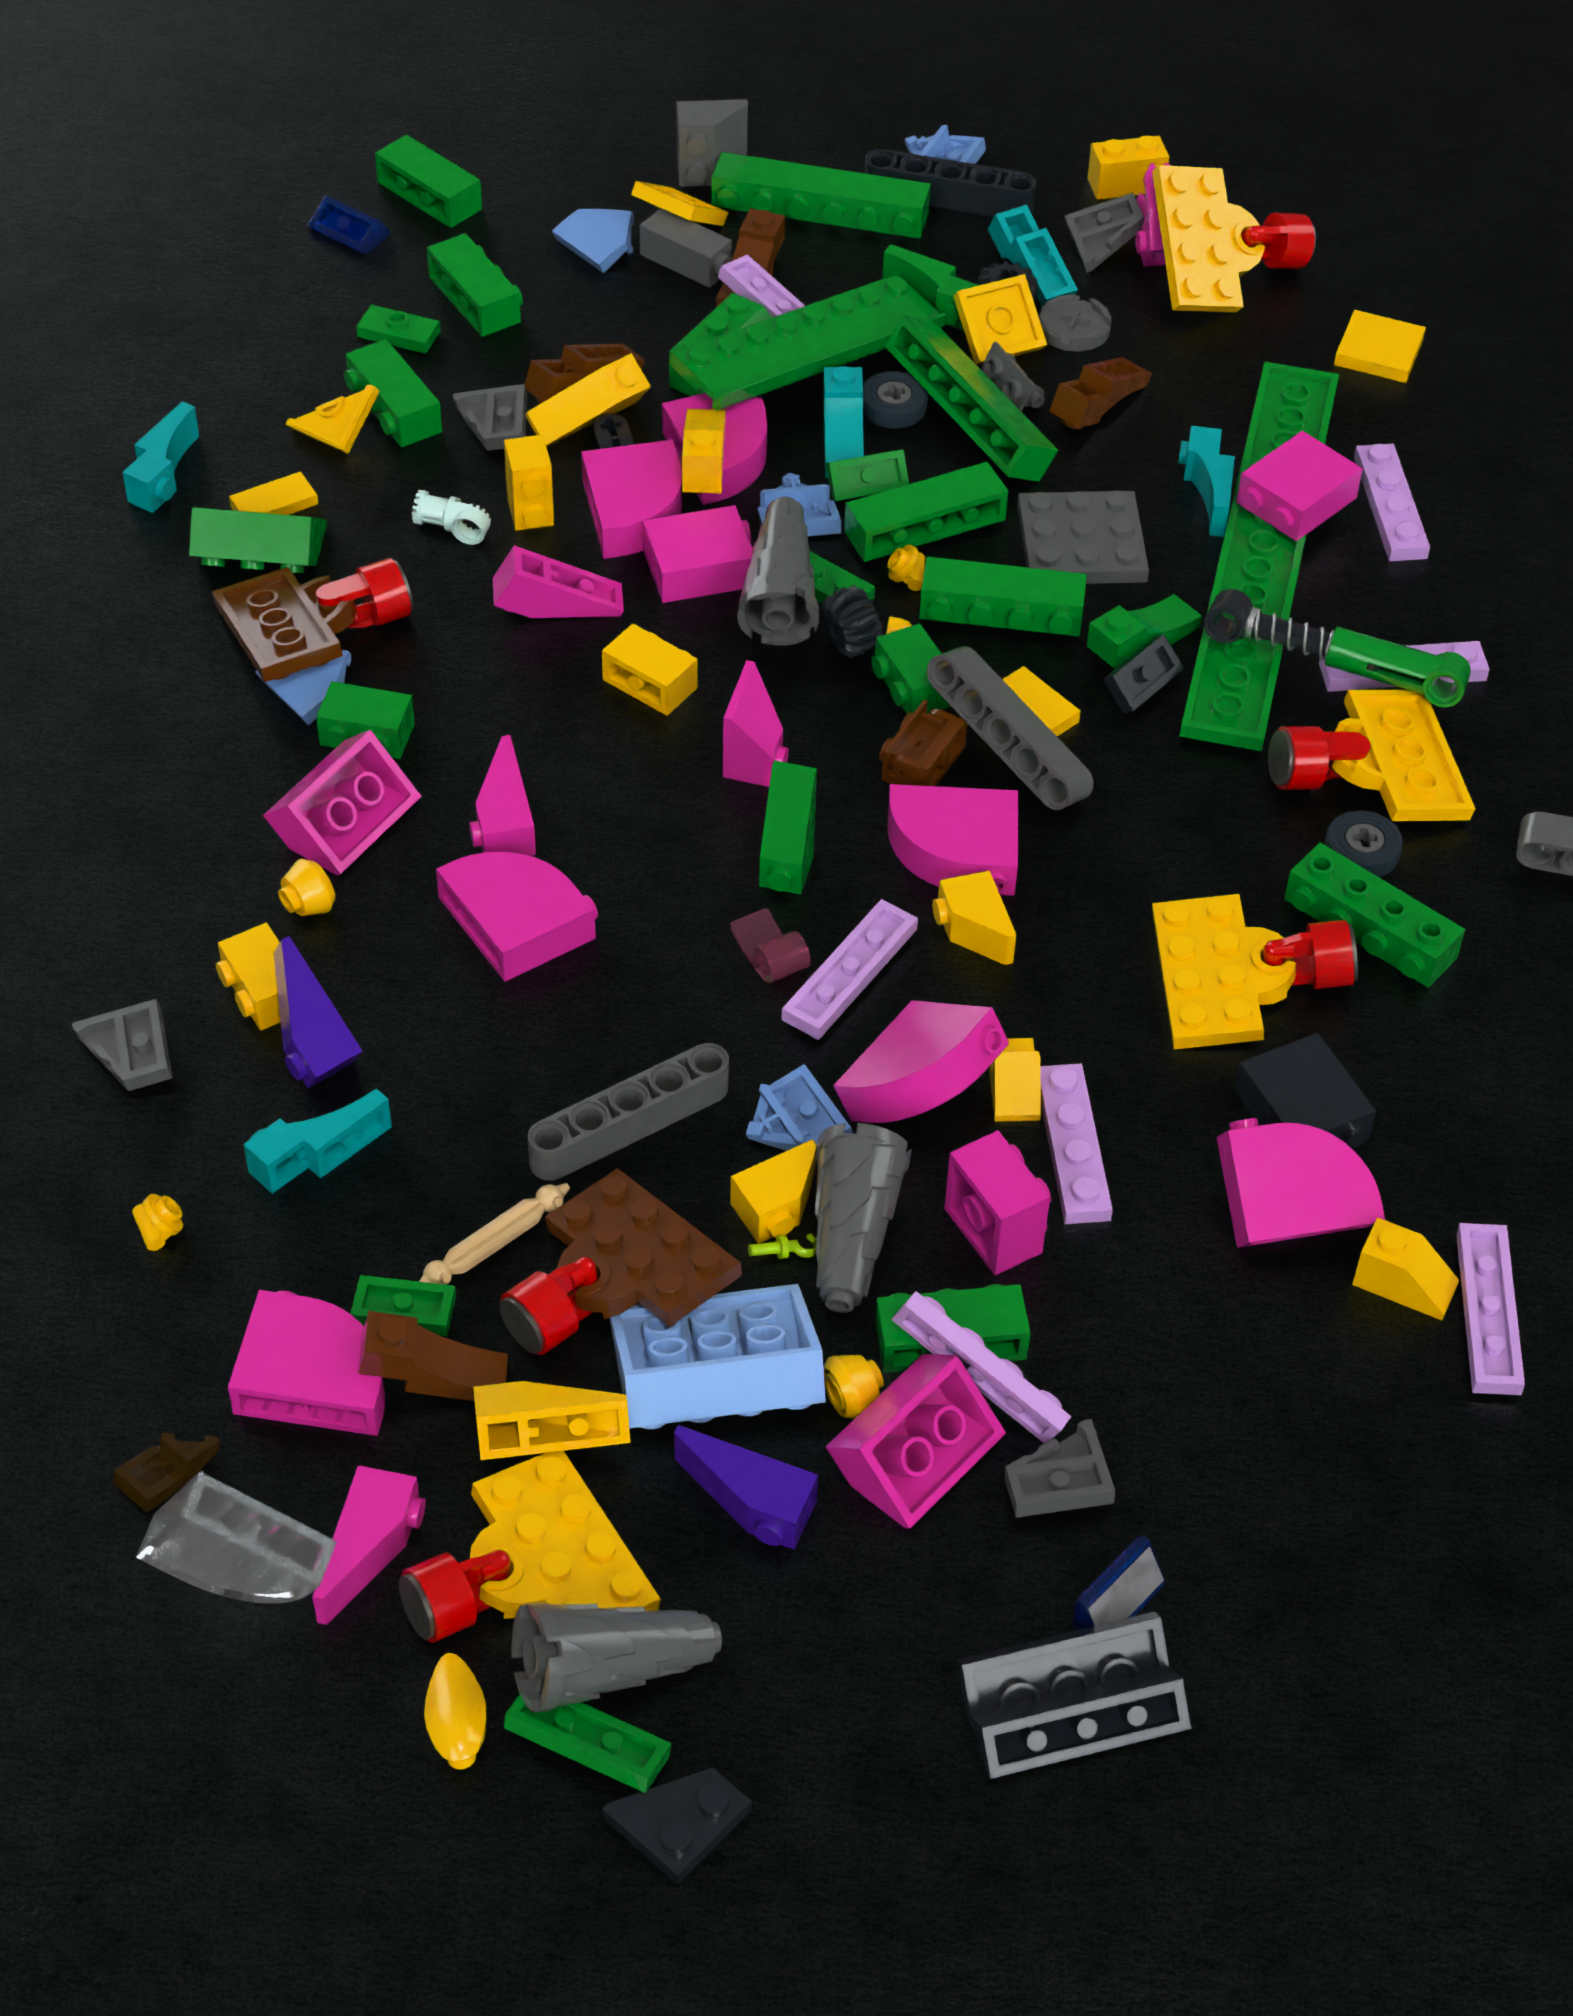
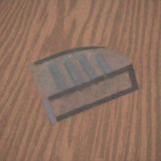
M199 1472L154 1514L136 1558L190 1585L220 1596L255 1603H285L306 1597L320 1586L337 1541Z

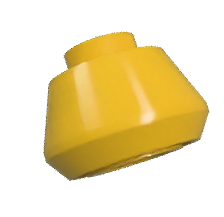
M307 859L297 860L281 879V889L278 890V895L288 912H296L300 916L327 913L331 910L335 901V892L327 874L315 861Z
M861 1355L831 1356L823 1366L825 1390L832 1405L842 1417L855 1419L880 1395L879 1388L884 1386L883 1377L877 1364L873 1360L866 1361Z

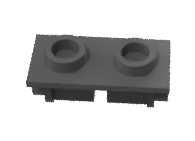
M994 341L980 370L1021 412L1024 406L1040 407L1045 401L1044 390L1040 386H1036L1027 377L1026 373L1016 363V358L1013 354L1006 353L999 343Z

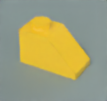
M990 871L940 880L938 899H934L932 903L936 923L944 925L949 940L1003 965L1013 964L1016 933Z
M813 1140L731 1176L730 1204L758 1244L773 1237L776 1238L779 1235H786L794 1227L799 1226L816 1174L817 1145Z
M1377 1217L1361 1251L1352 1285L1443 1320L1457 1289L1459 1279L1422 1234Z

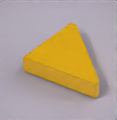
M369 384L358 393L346 398L341 396L315 407V411L299 418H289L286 425L291 429L349 454L380 390Z

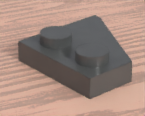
M1133 193L1065 215L1067 228L1086 273L1094 270L1134 237L1137 231H1141L1144 223L1143 214Z
M525 384L453 393L456 409L487 451L504 449V440L525 437L527 419L525 414L528 403Z
M157 999L72 1023L73 1030L78 1039L128 1091L172 1079L162 1009Z
M1092 1419L1083 1420L1078 1423L1077 1432L1060 1443L1053 1438L1039 1446L1034 1454L1022 1456L1005 1466V1483L1016 1518L1114 1504L1115 1488Z

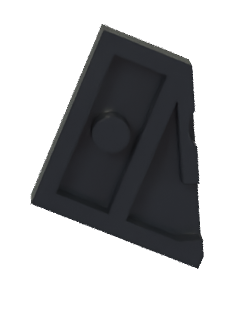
M712 1767L648 1789L646 1793L639 1792L610 1802L602 1808V1815L608 1824L678 1885L752 1811V1801Z

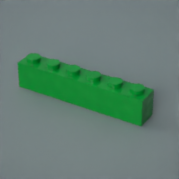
M721 152L712 175V205L718 208L749 212L750 208L766 210L774 214L784 215L785 218L921 239L929 214L931 184Z
M902 315L885 344L887 350L1008 477L1039 482L1058 449L934 321Z

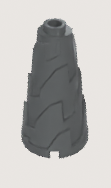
M784 496L773 500L767 506L765 519L759 531L758 539L754 544L750 566L743 584L737 618L742 631L751 639L754 631L761 635V643L788 646L810 638V629L812 627L815 628V631L817 629L820 612L818 601L815 598L814 569L810 563L804 508L800 502H796L791 497Z
M846 1123L825 1129L819 1135L816 1151L818 1170L815 1216L818 1221L816 1286L820 1288L819 1295L821 1300L825 1302V1306L832 1311L841 1313L852 1311L855 1306L861 1304L862 1298H866L868 1295L875 1260H877L881 1252L888 1222L893 1219L904 1173L909 1168L911 1149L907 1152L908 1142L901 1136L888 1129L864 1123L857 1124L856 1134H844Z
M526 1603V1605L520 1606L515 1616L512 1631V1658L523 1657L525 1671L514 1672L517 1688L526 1707L535 1713L599 1699L602 1693L646 1685V1680L686 1672L693 1669V1666L711 1662L715 1653H719L722 1646L720 1627L716 1622H711V1619L706 1614L687 1610H645L644 1607L639 1606L598 1608V1604Z

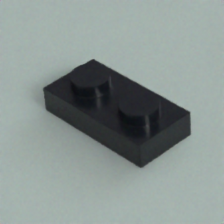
M1162 634L1153 637L1103 680L1123 714L1137 709L1181 672L1184 667L1165 635Z

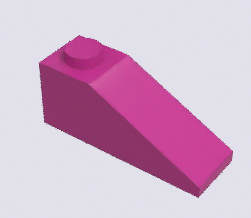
M517 546L512 547L493 577L494 606L528 618L621 616L624 612L622 583Z
M506 735L500 739L476 800L477 821L469 822L472 844L474 848L481 847L483 853L512 852L534 856L536 855L534 823L511 736Z
M358 1465L313 1594L317 1623L327 1625L406 1547L411 1529H419L424 1517L425 1499L419 1497L417 1477Z

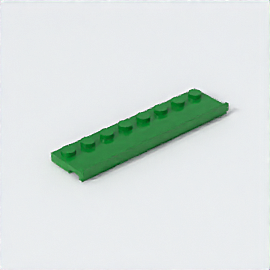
M896 274L672 352L669 365L697 392L703 390L713 400L712 407L717 411L824 372V367H838L887 349L885 344L902 315L934 321L940 328L945 326L948 315L946 313L939 314L917 291Z

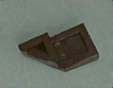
M161 1433L160 1446H151L114 1470L113 1484L147 1513L180 1489L219 1451L220 1440L217 1437L205 1436L203 1442L179 1441L174 1438V1433Z

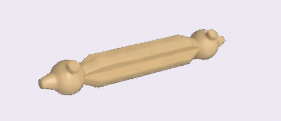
M565 1183L557 1186L551 1184L542 1186L536 1192L535 1198L523 1199L449 1249L443 1261L434 1260L428 1263L419 1282L448 1285L452 1275L467 1272L536 1225L544 1212L551 1213L562 1206L563 1197L570 1189L569 1185Z

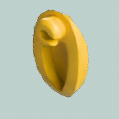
M447 1653L440 1658L431 1677L425 1699L424 1717L427 1731L436 1751L442 1758L448 1761L451 1767L462 1770L474 1764L476 1753L484 1741L486 1732V1702L482 1689L467 1664L456 1654Z

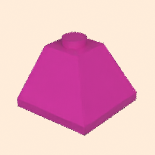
M746 660L723 717V777L769 787L774 760L787 763L789 748L783 747V727L755 662Z

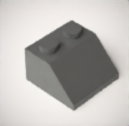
M747 99L676 102L679 187L712 186V175L721 152L747 156Z

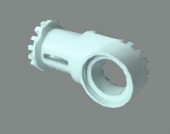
M419 490L416 494V499H414V503L417 506L412 508L416 509V511L412 512L413 523L422 525L426 522L444 526L446 531L452 532L463 543L469 545L479 544L490 527L491 518H488V513H484L485 509L482 508L480 510L478 505L473 507L474 504L461 503L460 498L451 496L447 499L429 495L428 491ZM462 520L474 522L479 527V530H472L471 527H466L467 525L463 524Z

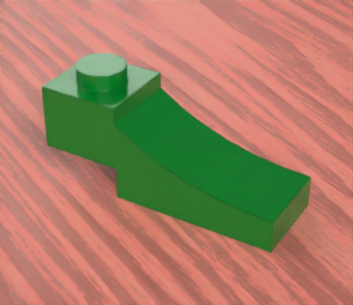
M890 244L884 251L883 279L898 274L932 305L939 314L946 313L948 315L945 325L964 331L953 295L957 291L980 285L955 277V266Z
M1175 594L1151 606L1133 611H1126L1119 605L1090 622L1087 647L1115 669L1153 637L1164 634L1169 644L1172 645L1200 628L1202 615Z

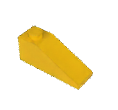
M631 353L576 382L529 410L525 416L536 435H543L547 447L594 424L595 420L601 415L615 414L637 403L651 386Z
M687 409L682 452V492L722 493L726 410Z
M526 1381L473 1387L481 1460L630 1443L626 1394Z

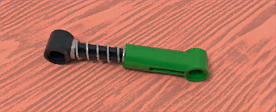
M1236 589L1221 591L1214 599L1204 619L1206 633L1219 643L1228 644L1238 639L1243 640L1244 637L1248 639L1255 637L1257 642L1262 639L1271 641L1272 646H1276L1278 643L1286 645L1289 651L1294 648L1303 650L1305 656L1309 653L1317 654L1320 660H1325V666L1424 694L1430 703L1438 707L1447 708L1460 702L1471 675L1469 662L1457 653L1445 652L1435 655L1338 626L1335 631L1332 630L1331 633L1324 631V627H1321L1320 630L1308 627V622L1301 625L1292 622V618L1288 620L1276 618V613L1272 614V616L1263 614L1261 609L1254 607V604L1251 603L1250 598L1245 593ZM1222 613L1231 614L1235 620L1225 618ZM1439 677H1449L1454 683H1446Z

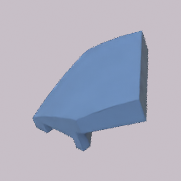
M946 124L940 126L933 136L927 138L921 136L918 139L914 135L905 138L906 146L911 154L976 164L986 151L984 138L949 136Z
M578 209L555 227L552 232L557 241L602 273H605L625 252L628 254L633 253L631 226L634 225V215L632 211Z
M788 473L782 477L781 486L776 489H764L760 492L761 506L757 508L760 529L765 519L767 506L773 500L787 496L795 499L796 502H800L804 508V520L808 536L841 533V518L835 502L830 500L829 485L808 486L800 483L798 475Z
M342 650V657L330 660L323 666L309 667L291 673L288 677L281 680L264 682L257 670L255 673L307 725H310L316 719L331 681L344 683L346 667H349L351 663V654L349 651Z
M805 1064L769 1086L767 1084H760V1098L753 1122H749L746 1132L748 1139L786 1151L810 1140H813L818 1145L819 1135L825 1129L834 1125L846 1123L844 1134H853L850 1125Z

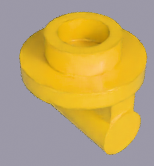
M911 544L903 548H897L888 560L889 578L894 582H905L912 591L921 590L925 570V556L918 552V549Z
M150 1194L143 1200V1203L135 1206L132 1210L146 1247L150 1251L161 1249L165 1245V1240L171 1235H176L183 1228L181 1220L183 1214L179 1205L166 1195L161 1197L157 1194Z

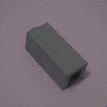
M662 208L640 225V255L709 288L720 280L718 275L721 266L732 261V240Z

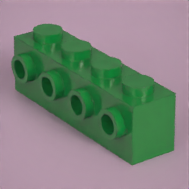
M988 462L980 463L846 502L844 533L863 561L866 562L890 555L897 548H903L909 544L917 547L1006 520L1008 489Z
M927 557L921 589L919 619L1080 637L1087 574Z
M1321 842L1290 871L1285 901L1320 922L1347 920V923H1351L1357 945L1429 988L1458 958L1465 933L1464 928Z

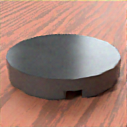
M1079 295L1058 296L1047 301L1042 306L1041 313H1039V320L1046 342L1065 351L1080 352L1092 350L1104 344L1110 335L1112 317L1108 309L1095 299L1089 298V302L1080 300Z

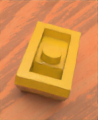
M1033 1038L1008 1039L1009 1045L989 1066L994 1121H1040L1039 1051H1034Z

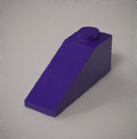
M288 936L281 940L273 953L283 1049L287 1055L285 1063L288 1070L296 1080L302 1079L309 1089L354 1063L362 1053V1049L292 939Z
M678 1425L674 1432L675 1460L747 1533L755 1535L765 1544L772 1546L783 1545L795 1550L817 1502L818 1475Z

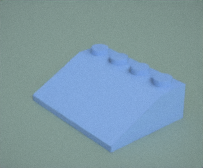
M799 1284L715 1294L670 1327L641 1304L633 1305L624 1313L610 1317L622 1394H626L629 1428L657 1429L667 1423L682 1421L703 1423L712 1420L714 1417L735 1414L755 1416L765 1410L780 1408L801 1410L808 1408L812 1404L826 1402L822 1348Z

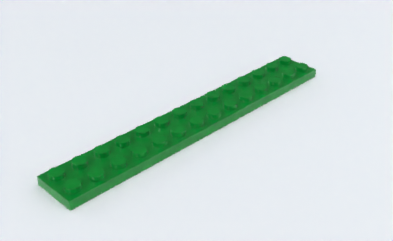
M1264 362L1208 611L1214 599L1221 591L1236 589L1245 593L1250 598L1251 603L1254 604V607L1261 609L1263 614L1272 616V614L1276 613V618L1289 619L1306 535L1296 542L1236 503L1241 473L1301 431L1306 432L1325 444L1339 374ZM1222 613L1225 618L1235 620L1231 614ZM1204 628L1182 720L1180 737L1262 752L1284 645L1278 643L1276 646H1272L1271 641L1265 639L1257 642L1255 637L1251 639L1244 637L1243 640L1238 639L1228 644L1219 643L1213 640Z

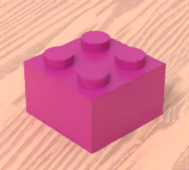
M997 1130L950 1152L944 1209L992 1273L997 1275L1043 1252L1045 1231L1047 1230L1051 1194L1046 1183L1039 1177L1035 1178L1027 1168L1020 1150L1014 1144L1009 1145Z

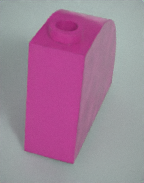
M706 393L662 403V433L666 440L674 441L678 455H682L687 409L715 410L712 407L713 400ZM760 396L720 409L726 410L722 493H696L703 505L721 501L742 492L756 481L761 474L767 456V418L765 405Z
M673 440L581 451L582 482L603 559L621 557L643 551V520L681 514L682 455L677 454Z
M890 784L888 836L893 851L906 868L919 878L939 887V881L943 879L990 871L999 894L1015 896L1018 870L1017 790Z
M484 852L462 857L436 868L439 899L504 982L596 939L595 919L598 918V911L593 900L588 895L583 896L565 874L545 861L520 853Z
M911 1001L833 1086L851 1121L885 1123L906 1119L929 1111L949 1101L968 1088L1009 1045V1041L992 1007Z
M1257 1118L1229 1123L1230 1130L1217 1136L1237 1248L1367 1228L1374 1225L1377 1217L1385 1220L1380 1193L1370 1170L1351 1147L1333 1134L1299 1123H1275L1258 1126Z
M259 1290L228 1385L233 1414L378 1436L385 1409L383 1377L358 1374L364 1326L351 1314L329 1302L298 1296L289 1291L271 1292Z

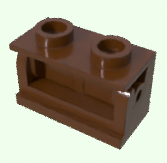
M923 700L914 713L909 712L904 717L900 731L893 739L888 738L883 744L879 755V760L883 762L882 780L895 785L936 786L965 749L968 723L961 716L957 717L940 709H931L927 714L928 701Z

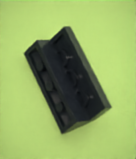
M1155 1612L957 1659L965 1710L987 1774L991 1779L1191 1729L1183 1678L1169 1667L1162 1620Z

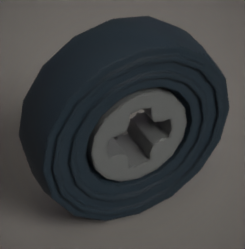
M898 371L882 372L870 377L863 385V415L868 421L877 426L889 429L906 428L915 425L923 418L928 406L927 391L911 374Z
M1363 810L1346 812L1336 817L1327 829L1325 839L1327 847L1379 878L1390 873L1398 864L1403 843L1398 827L1388 818L1375 812ZM1361 840H1363V843H1366L1370 847H1363Z

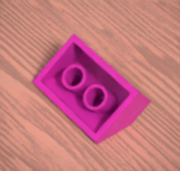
M368 730L345 739L263 816L290 850L308 860L315 861L333 874L339 875L422 796L373 732Z
M922 1354L826 1446V1449L851 1487L901 1526L911 1528L1006 1432L958 1355Z

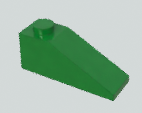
M776 760L773 762L760 852V887L800 895L802 893L814 854L816 768Z

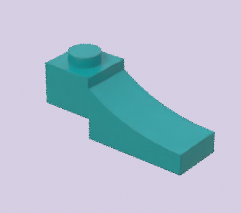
M1024 205L995 214L988 231L1003 260L1009 259L1014 265L1021 263L1022 269H1032L1033 277L1037 278V298L1041 306L1058 296L1075 295L1078 289L1047 228L1039 230L1028 206Z
M824 367L823 429L825 478H828L826 463L864 456L862 367Z
M182 401L134 444L137 459L122 472L127 501L153 513L177 491L174 477L176 466L186 450L199 437L194 406Z
M1191 426L1189 441L1181 440L1178 464H1186L1184 480L1192 481L1204 500L1209 518V535L1225 537L1235 456L1219 454L1222 429Z
M375 1089L343 1108L316 1118L287 1124L281 1118L266 1129L258 1130L249 1141L244 1143L248 1172L272 1194L308 1168L321 1179L392 1127L388 1098L378 1089Z

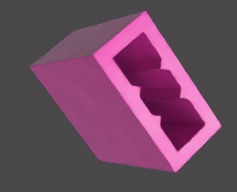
M1301 431L1241 473L1236 503L1297 542L1357 498L1363 468L1306 432Z
M735 505L643 520V549L662 603L741 590L743 588L754 546L751 547L749 524L747 520L741 521Z

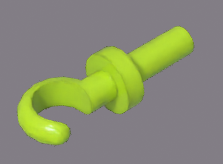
M813 1234L806 1236L814 1246L812 1249L802 1248L797 1240H788L786 1235H779L776 1237L775 1242L748 1245L749 1256L777 1254L779 1259H785L789 1257V1252H794L800 1257L810 1258L817 1254V1237Z

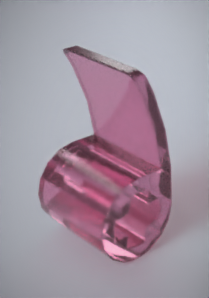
M764 908L731 923V931L754 969L766 983L775 982L810 966V953L802 936L797 931H791L783 935L769 909Z

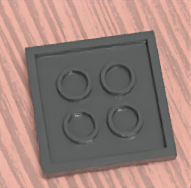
M1134 491L1018 493L1017 507L1026 567L1087 574L1086 584L1141 583L1148 581L1149 568Z

